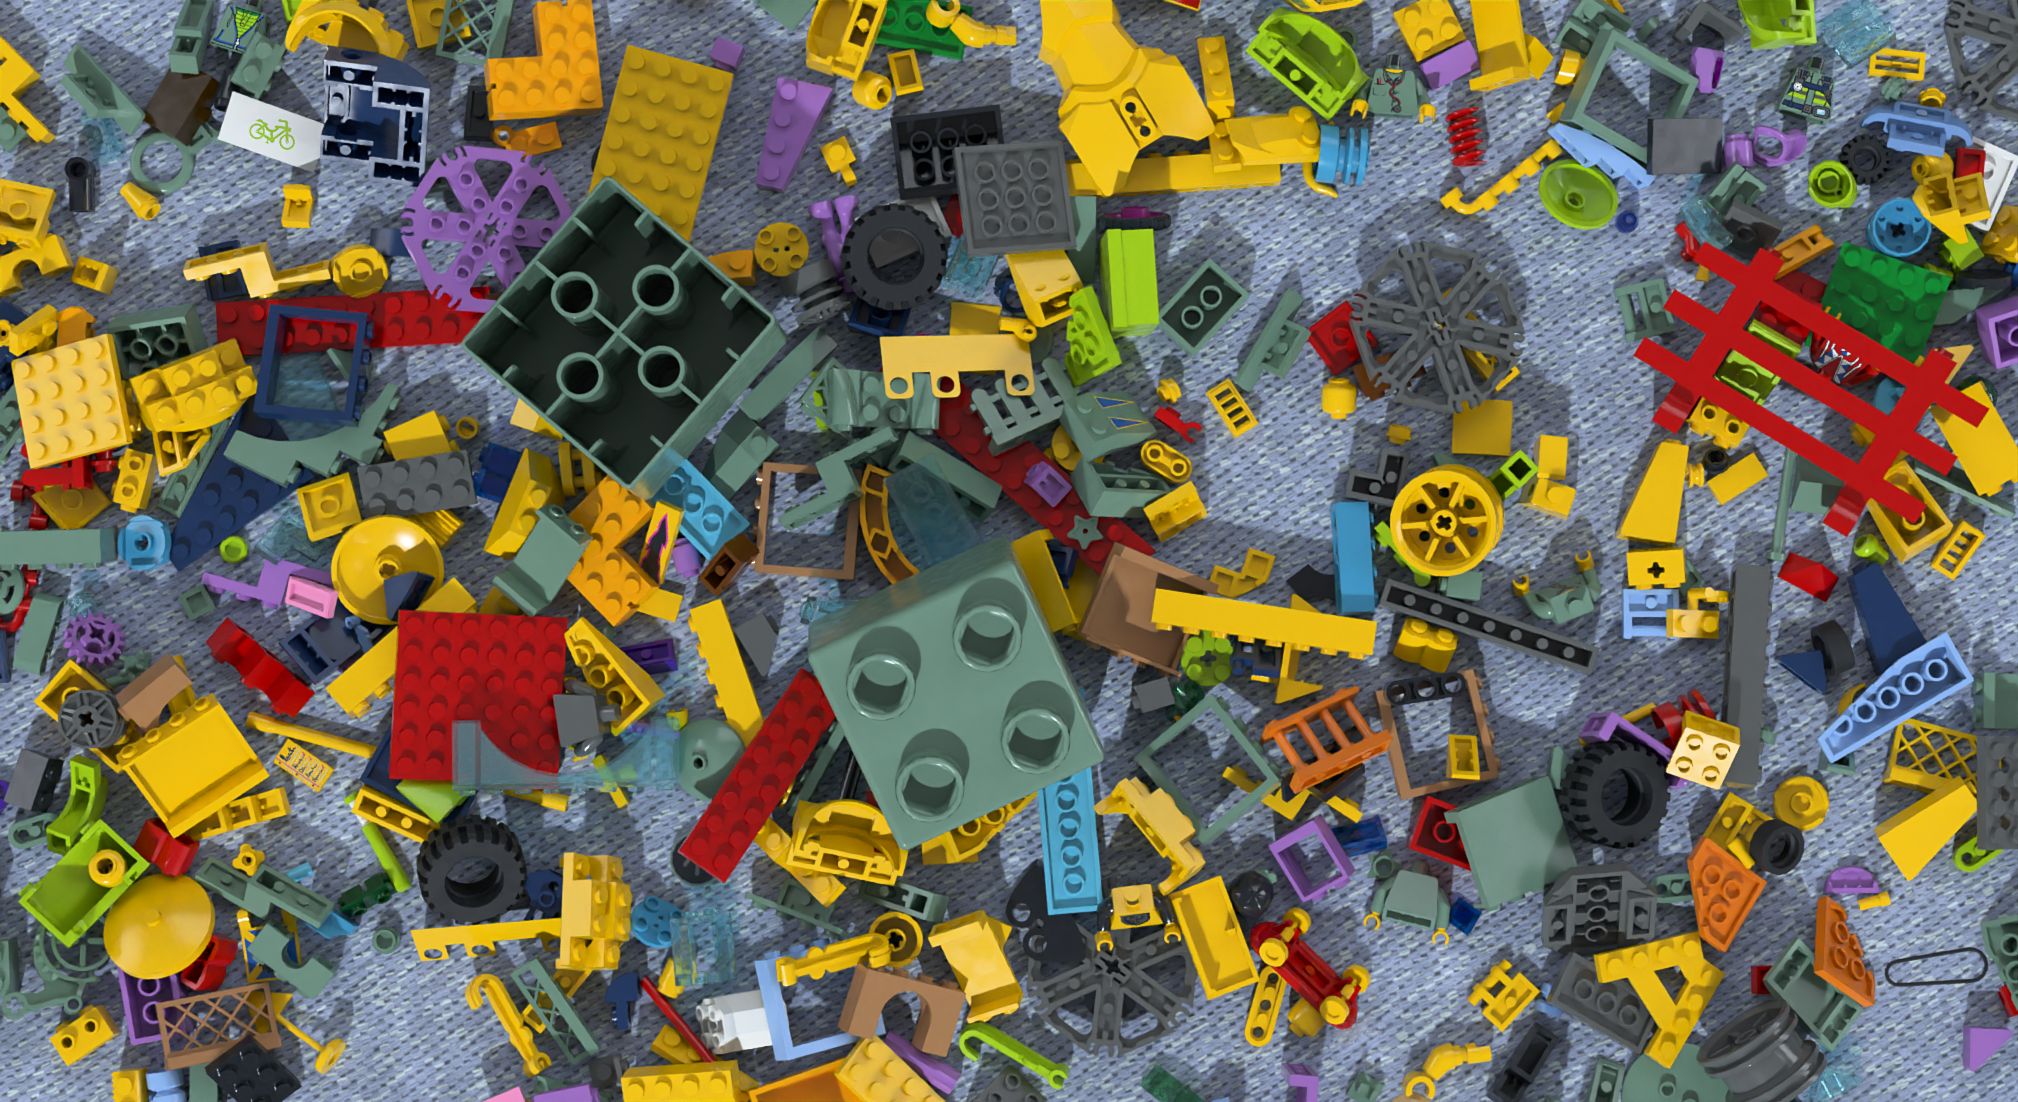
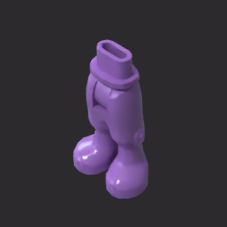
M857 194L834 200L842 227L841 233L836 229L831 201H822L807 206L810 216L820 221L823 229L822 245L826 248L828 258L831 259L839 276L836 279L837 283L843 285L845 289L843 294L855 292L848 285L844 271H842L841 250L844 238L854 223L853 212L859 205Z

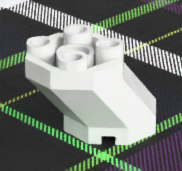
M760 989L703 999L702 1005L696 1007V1017L700 1022L702 1032L700 1040L707 1049H710L712 1054H725L772 1045ZM783 1000L784 1008H785V1012H786V1017H787V1022H788V1026H789L786 1004H785V1002H784V1000Z

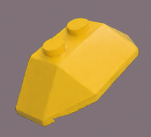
M210 426L186 432L160 431L156 433L152 431L159 475L164 477L186 468L211 437Z
M527 448L524 449L483 548L484 551L507 560L516 557L540 519L536 511L550 503L562 508L566 497L563 493L562 483L549 457Z

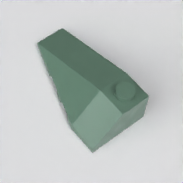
M2018 914L1982 922L1980 925L1985 950L1989 958L1994 960L1999 970L1998 975L2001 981L2006 983L2012 994L2011 999L2018 1011Z

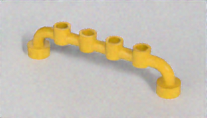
M1561 102L1546 114L1552 124L1558 121V123L1566 125L1559 121L1566 105L1564 102ZM1551 138L1473 202L1463 203L1460 200L1463 194L1457 186L1444 195L1440 201L1446 209L1451 206L1457 212L1465 215L1473 214L1482 208L1487 212L1499 202L1497 196L1505 191L1507 194H1510L1521 185L1518 181L1520 177L1525 173L1528 177H1531L1542 168L1539 164L1540 161L1545 157H1548L1551 161L1563 149L1554 138Z

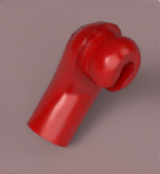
M1683 221L1674 230L1685 241V249L1680 252L1681 258L1685 262H1692L1700 249V238Z

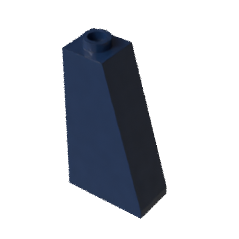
M1863 561L1851 569L1853 574L1848 576L1847 580L1876 676H1881L1897 659L1922 646L1927 641L1878 563L1867 564L1866 561Z

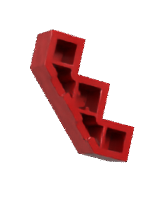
M228 617L206 641V644L212 650L210 655L221 664H224L226 661L235 667L242 676L239 680L251 690L256 687L264 692L271 700L269 706L280 715L285 712L294 718L315 694L314 690L298 674L291 672L283 664L284 662L270 650L261 646L249 632Z

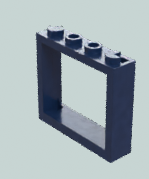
M270 304L253 412L260 418L358 427L359 419H361L362 413L365 411L364 403H362L363 392H367L369 379L366 376L367 365H371L373 352L370 349L371 339H374L376 336L374 331L375 322L368 313ZM287 318L358 324L344 412L274 405Z

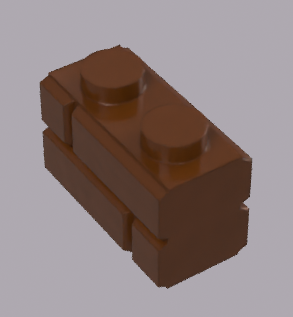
M739 533L733 539L724 543L700 574L699 580L714 595L719 596L735 585L760 551L744 534Z

